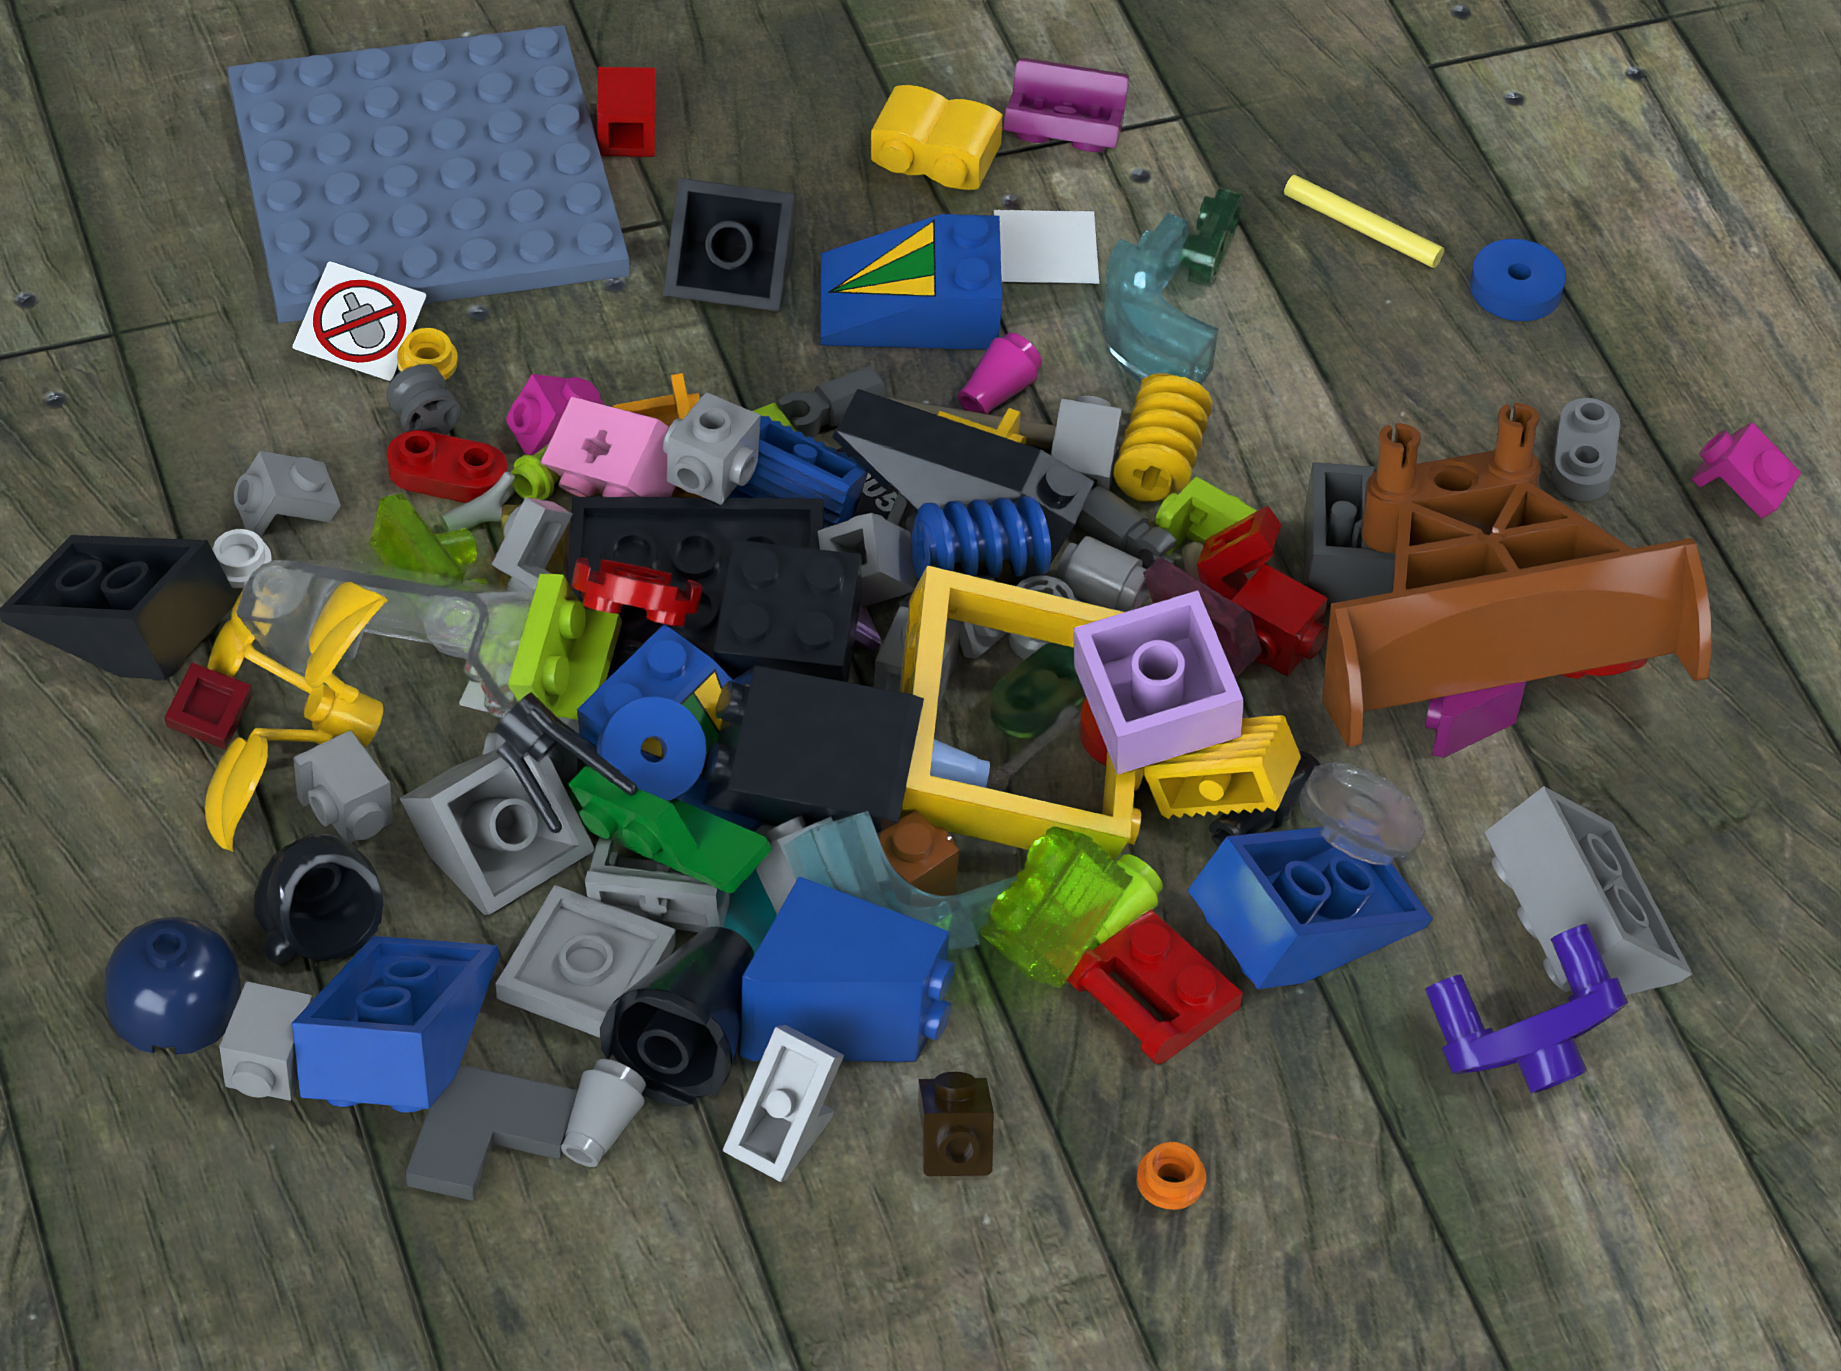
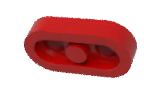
M424 430L402 433L395 437L387 448L388 475L395 485L407 491L463 503L470 502L483 495L499 481L505 472H508L506 457L496 447Z

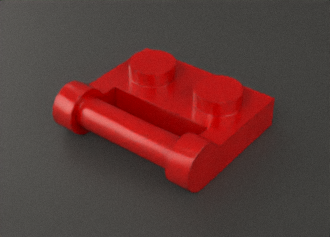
M1153 910L1143 914L1095 949L1091 950L1088 948L1080 951L1069 961L1063 972V978L1079 992L1087 990L1142 1042L1140 1046L1141 1051L1157 1065L1169 1060L1240 1009L1243 994L1242 991ZM1112 972L1117 973L1157 1010L1166 1021L1159 1022L1109 974Z

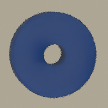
M1504 239L1490 243L1476 255L1470 278V290L1476 302L1489 313L1512 321H1532L1549 315L1558 307L1564 290L1566 272L1561 260L1548 248L1528 240Z
M649 696L630 701L619 707L609 716L599 734L597 753L619 769L639 789L669 801L688 791L699 778L706 759V741L698 720L686 707L668 698ZM646 738L657 740L662 747V756L656 763L649 762L642 756L641 745Z

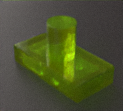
M403 493L380 498L369 545L431 625L445 622V616L458 599L465 573L460 567L474 564L477 559V545L472 533L466 528H461L435 535Z

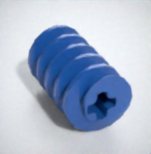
M1030 496L1020 497L1015 504L1009 498H996L991 505L985 500L976 499L972 500L967 507L960 501H948L942 509L936 503H923L918 509L913 525L911 540L912 564L919 580L926 567L936 564L937 568L954 572L955 563H960L963 574L976 577L979 561L985 562L989 577L999 578L1002 572L1003 560L1008 559L1013 575L1018 577L1023 576L1026 571L1027 558H1032L1037 573L1046 575L1050 570L1051 540L1045 515L1040 504L1034 497Z

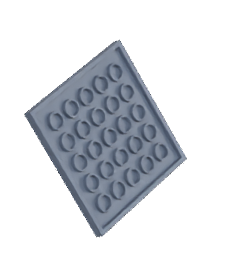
M564 25L227 67L229 86L278 323L304 320L328 262H334L426 294L423 304L629 276V256Z

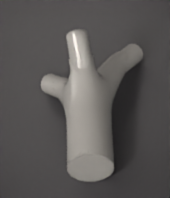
M505 472L499 481L483 495L439 515L446 534L452 537L484 522L506 523L512 512L503 509L502 505L516 492L512 486L515 480L514 475L510 472Z

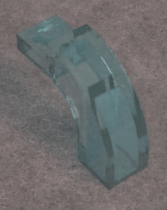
M1167 213L1153 232L1145 231L1137 245L1123 239H1119L1115 245L1106 271L1102 307L1103 334L1112 355L1119 365L1140 384L1142 379L1151 374L1168 373L1186 377L1202 385L1213 370L1219 328L1180 312L1161 295V291L1184 262L1189 221L1171 213Z
M868 811L811 828L784 844L796 879L799 876L949 931L947 960L979 945L980 941L977 935L1006 924L1003 912L1026 901L1017 876L953 896L932 895L913 887L901 878L886 858Z

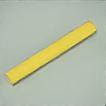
M1295 174L1290 177L1285 186V196L1431 268H1435L1443 256L1444 247Z

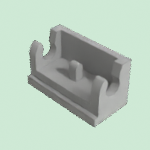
M599 838L590 871H587L585 886L589 898L676 930L700 932L708 927H724L732 893H726L656 861L620 857L619 852L612 851L614 839Z

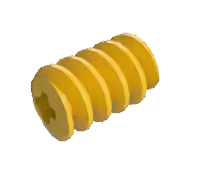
M1168 373L1151 374L1141 380V387L1136 395L1135 406L1131 411L1130 422L1126 427L1124 440L1121 443L1119 457L1115 461L1113 472L1117 486L1127 496L1139 502L1155 503L1165 499L1173 492L1182 491L1190 483L1192 469L1196 465L1197 453L1201 448L1202 437L1206 432L1208 417L1211 415L1213 400L1203 386L1186 377Z

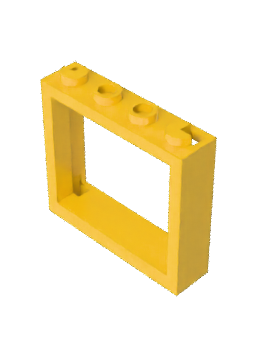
M927 566L909 600L899 692L924 698L899 820L916 810L934 827L939 826L947 832L1031 851L1038 847H1045L1050 839H1061L1081 849L1090 858L1093 865L1105 867L1109 861H1115L1127 843L1134 845L1141 823L1140 809L1133 808L1134 791H1137L1141 784L1144 767L1117 775L1109 753H1107L1102 814L930 775L947 618L1074 648L1075 627L1125 612Z

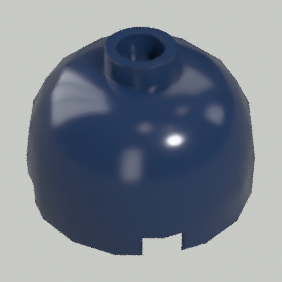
M182 917L157 918L135 927L114 948L105 968V1002L108 1019L119 1037L137 1049L154 1053L153 1046L162 1048L175 1047L176 1055L187 1054L217 1042L225 1034L241 995L239 966L223 937L199 921Z

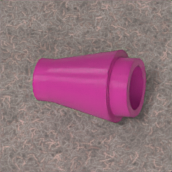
M1008 333L1003 338L993 339L966 386L958 393L957 398L960 405L965 411L989 414L993 409L1037 381V371L1042 367V358L1039 352L1027 339L1016 333Z

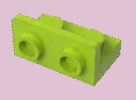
M540 574L507 685L518 702L532 692L557 717L578 721L577 709L606 681L622 619L619 614L585 609L564 575Z

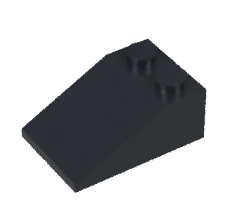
M71 535L0 608V619L9 626L119 677L166 680L183 667L184 660L204 638L219 628L221 619L232 609L237 596L207 540Z

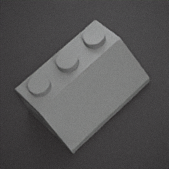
M1543 786L1484 832L1496 855L1492 859V865L1501 880L1514 890L1521 904V907L1517 909L1518 917L1526 930L1539 940L1547 956L1543 960L1544 969L1550 979L1561 990L1568 992L1571 990V987L1562 969L1551 938L1582 924L1588 925L1611 979L1616 977L1619 979L1625 995L1683 982L1693 974L1612 822Z

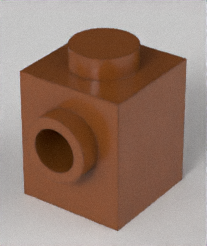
M914 810L900 819L897 824L885 829L865 843L863 886L865 889L862 891L877 905L922 921L955 899L959 849L946 830L939 826L934 827L918 811Z

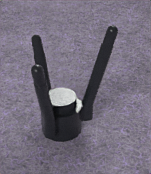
M532 692L523 697L501 719L494 729L505 740L496 753L512 767L538 813H540L552 833H559L562 829V824L524 760V757L528 754L536 762H539L560 743L626 794L633 796L638 792V786L597 753V746L562 722Z

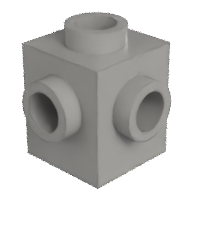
M706 392L683 420L677 418L673 421L665 435L663 452L668 454L666 482L722 505L737 485L744 486L748 483L755 471L758 461L761 415Z

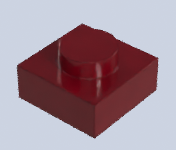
M191 662L164 717L166 726L227 750L253 695L251 685Z

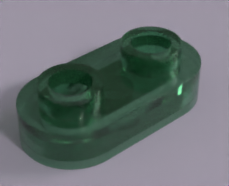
M1219 188L1214 198L1205 196L1196 229L1200 230L1199 234H1188L1180 259V267L1188 269V282L1210 288L1214 285L1236 233L1243 205L1242 193Z
M1049 642L995 684L992 690L990 715L993 723L999 730L1019 738L1037 736L1086 699L1085 692L1074 667V648ZM1058 678H1069V679H1071V680H1070V681H1064V680H1060V679H1058Z

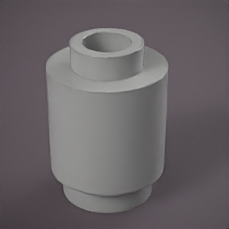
M1086 536L1079 545L1071 542L1063 552L1056 570V576L1063 579V582L1073 591V595L1078 600L1122 612L1142 607L1150 591L1154 573L1142 567L1143 562L1141 559L1090 536Z

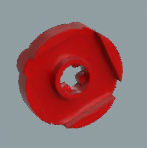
M587 558L576 559L571 586L574 589L581 591L580 597L584 598L582 605L587 608L619 614L621 613L622 604L635 606L647 611V619L672 626H684L686 615L697 613L703 588L700 583L687 579L686 589L683 591L678 589L679 587L670 586L671 573L618 561L601 559L599 572L590 571Z

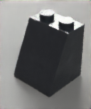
M754 666L735 679L728 681L718 698L716 717L721 719L722 723L718 741L710 747L702 770L703 780L708 781L704 803L776 827L799 816H803L807 826L831 816L845 848L848 849L899 822L924 698L902 692Z

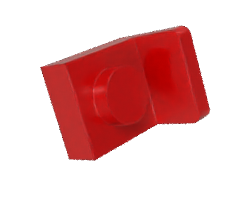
M1268 505L1207 538L1196 564L1198 566L1199 579L1204 589L1213 598H1220L1228 611L1230 601L1249 581L1244 573L1259 568L1274 553L1273 548L1282 525Z

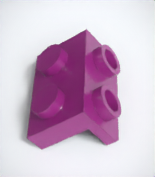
M1020 58L1016 64L1013 92L1006 107L1003 130L1016 132L1017 138L1032 143H1045L1050 138L1072 141L1073 147L1088 152H1101L1106 147L1116 148L1123 126L1129 76L1117 72Z

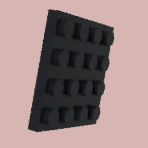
M572 497L571 513L573 515L570 524L567 581L571 586L576 559L587 558L590 571L599 572L600 562L603 559L671 573L670 586L679 587L678 589L683 591L686 589L687 579L700 583L703 588L697 613L687 614L684 626H667L714 660V646L733 540L820 549L818 530L824 529V500L803 498H726L722 505L706 498ZM571 586L579 601L583 603L584 598L580 597L581 591ZM622 604L621 613H619L622 625L606 680L664 624L647 619V611L642 608Z

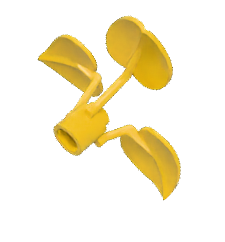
M344 582L334 590L312 629L309 638V650L312 655L307 661L305 677L260 653L253 647L252 643L262 629L267 617V597L262 589L253 585L246 586L240 593L232 609L231 619L224 624L215 640L207 668L234 678L244 657H246L253 663L309 693L310 695L304 708V717L312 721L314 730L255 728L249 735L248 740L238 737L232 742L211 778L205 799L207 827L211 836L223 849L234 852L233 839L235 829L266 766L268 758L267 741H297L322 744L331 740L332 737L335 738L351 730L365 748L376 735L383 716V703L360 693L357 688L345 684L332 671L369 620L388 602V599L383 595L367 590L353 582Z

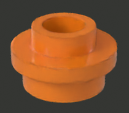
M1165 1142L1155 1146L1141 1159L1137 1170V1186L1143 1197L1153 1205L1170 1210L1183 1209L1194 1204L1202 1196L1206 1184V1170L1193 1149L1182 1143ZM1168 1176L1177 1178L1180 1182H1168L1161 1178Z

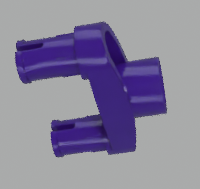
M1587 924L1576 926L1551 938V942L1573 992V995L1568 997V1003L1493 1032L1492 1028H1484L1462 974L1439 981L1425 989L1447 1042V1045L1442 1050L1452 1074L1474 1073L1518 1063L1530 1094L1569 1081L1587 1071L1574 1039L1600 1025L1629 1003L1617 977L1611 979Z

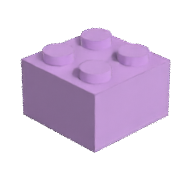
M1198 590L1074 628V667L1117 775L1241 737L1243 697Z

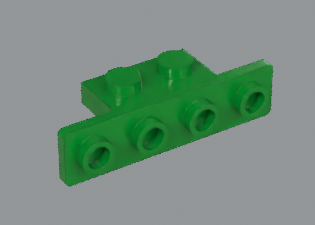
M587 766L568 784L572 790L568 796L585 830L604 839L612 838L614 843L726 893L734 892L772 851V846L765 836L676 798L666 801L639 788L635 795L630 796L594 769Z

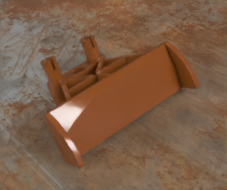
M1514 403L1513 421L1510 420L1511 408L1508 404L1499 409L1496 447L1493 451L1416 464L1417 453L1421 440L1419 431L1410 425L1396 423L1395 441L1393 442L1391 441L1393 429L1390 425H1386L1379 433L1380 447L1377 470L1372 473L1366 483L1361 535L1363 541L1370 548L1379 552L1395 553L1392 592L1331 603L1322 703L1346 746L1352 747L1362 744L1363 712L1673 653L1677 655L1694 681L1708 679L1712 648L1711 613L1705 575L1696 542L1693 538L1632 549L1539 489L1541 467L1537 457L1533 454L1539 414L1535 408L1527 404Z

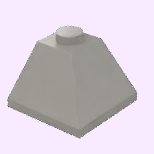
M498 749L456 765L400 798L428 856L484 915L494 913L595 851L548 754L539 762H536L529 754L524 757V760L562 824V829L559 833H552L512 767L496 753Z

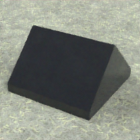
M678 178L663 296L781 311L794 256L796 194Z

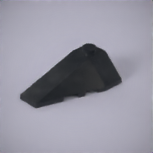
M857 389L832 436L884 489H896L917 510L923 503H936L942 509L948 501H960L967 507L972 500L976 499L985 500L991 505L996 498H1009L1015 504L1022 496L1034 497L1040 504L1048 525L1051 540V563L1074 527L1094 483L1090 478L1040 449L861 389ZM1027 558L1024 575L1014 576L1008 559L1003 560L1000 577L994 578L995 582L1017 586L1022 580L1031 576H1040V574L1037 573L1034 567L1033 559ZM979 561L977 575H989L984 561Z

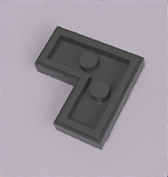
M460 1064L454 1080L429 1108L406 1170L407 1186L474 1201L494 1145L561 1160L563 1154L561 1145L565 1139L566 1129L578 1090Z

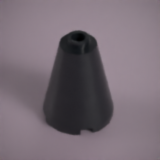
M718 926L705 928L624 992L609 1007L600 1026L601 1050L606 1059L609 1060L613 1054L619 1063L631 1068L644 1079L646 1086L642 1095L655 1102L681 1107L692 1105L697 1097L709 1095L710 1099L719 1093L729 1077L740 1034L742 978L755 955L750 944L740 934L728 928Z

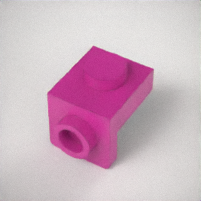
M531 374L506 417L508 426L526 455L535 454L551 441L571 397L604 405L599 391L590 381L579 377L561 378Z
M1751 422L1731 435L1726 430H1723L1711 438L1699 452L1703 462L1691 477V480L1700 488L1720 476L1760 518H1763L1778 509L1801 472Z

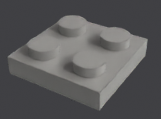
M554 885L497 980L496 999L600 1038V1026L612 1003L671 955L676 946V929Z

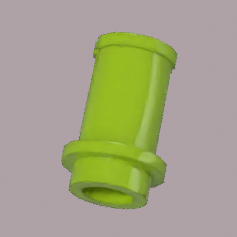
M549 443L533 455L525 454L519 457L514 463V469L511 473L514 475L515 480L512 486L523 499L525 497L539 500L548 498L554 491V485L561 479V476L540 463Z

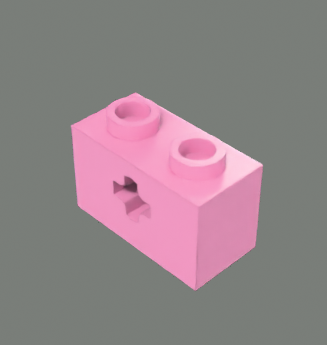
M575 397L570 398L540 462L561 476L558 484L559 487L577 497H594L595 493L601 494V497H671L676 486L666 482L668 454L663 452V442L669 429L667 425L655 418Z

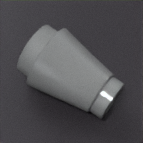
M600 1059L596 1061L592 1070L584 1071L566 1129L565 1139L561 1145V1151L568 1158L588 1167L598 1166L602 1156L607 1153L643 1107L645 1101L641 1094L646 1086L644 1079L626 1065L608 1059Z

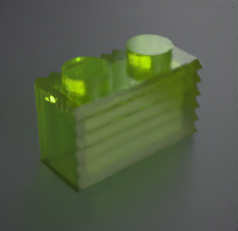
M1053 826L1047 829L1046 834L1039 837L1032 844L1027 854V861L1024 863L1025 869L1017 873V880L1011 883L1010 888L1003 891L993 902L990 916H988V924L981 927V935L1029 979L1061 989L1132 883L1133 877L1127 874L1124 868L1117 865V861L1110 858L1108 853L1101 850V846L1094 843L1091 837L1083 833Z

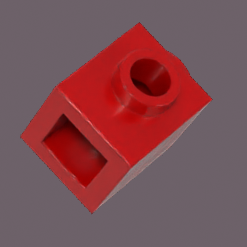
M1264 563L1230 601L1224 642L1244 652L1255 662L1265 664L1288 677L1304 657L1311 660L1322 648L1328 634V627L1323 624L1328 598Z

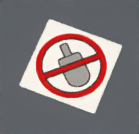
M328 262L294 341L293 349L391 381L398 367V349L407 335L412 332L426 294L334 262Z

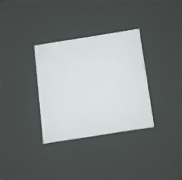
M994 210V216H1000L1002 282L1099 284L1094 211Z

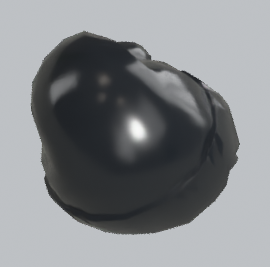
M309 834L283 847L271 857L263 869L254 894V916L267 934L263 945V952L269 961L278 965L291 962L297 954L316 961L336 960L341 957H347L348 954L357 952L358 949H361L378 931L379 924L382 921L383 895L375 869L370 861L351 842L330 834Z

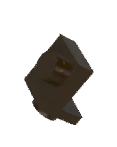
M945 1072L936 1076L935 1079H918V1106L923 1130L922 1165L924 1174L929 1177L989 1175L993 1167L994 1112L987 1078H975L971 1074L964 1072Z

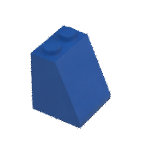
M799 876L742 978L740 1056L752 1061H761L775 1027L787 1025L843 1054L842 1061L916 1062L928 1038L936 1041L939 1040L950 1016L952 1004L944 1000L955 971V963L947 960L950 932Z

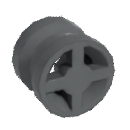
M418 364L406 368L394 377L387 388V401L393 411L400 415L401 426L405 432L424 430L445 435L450 432L460 418L461 406L452 392L447 390L446 381L440 371L432 365Z

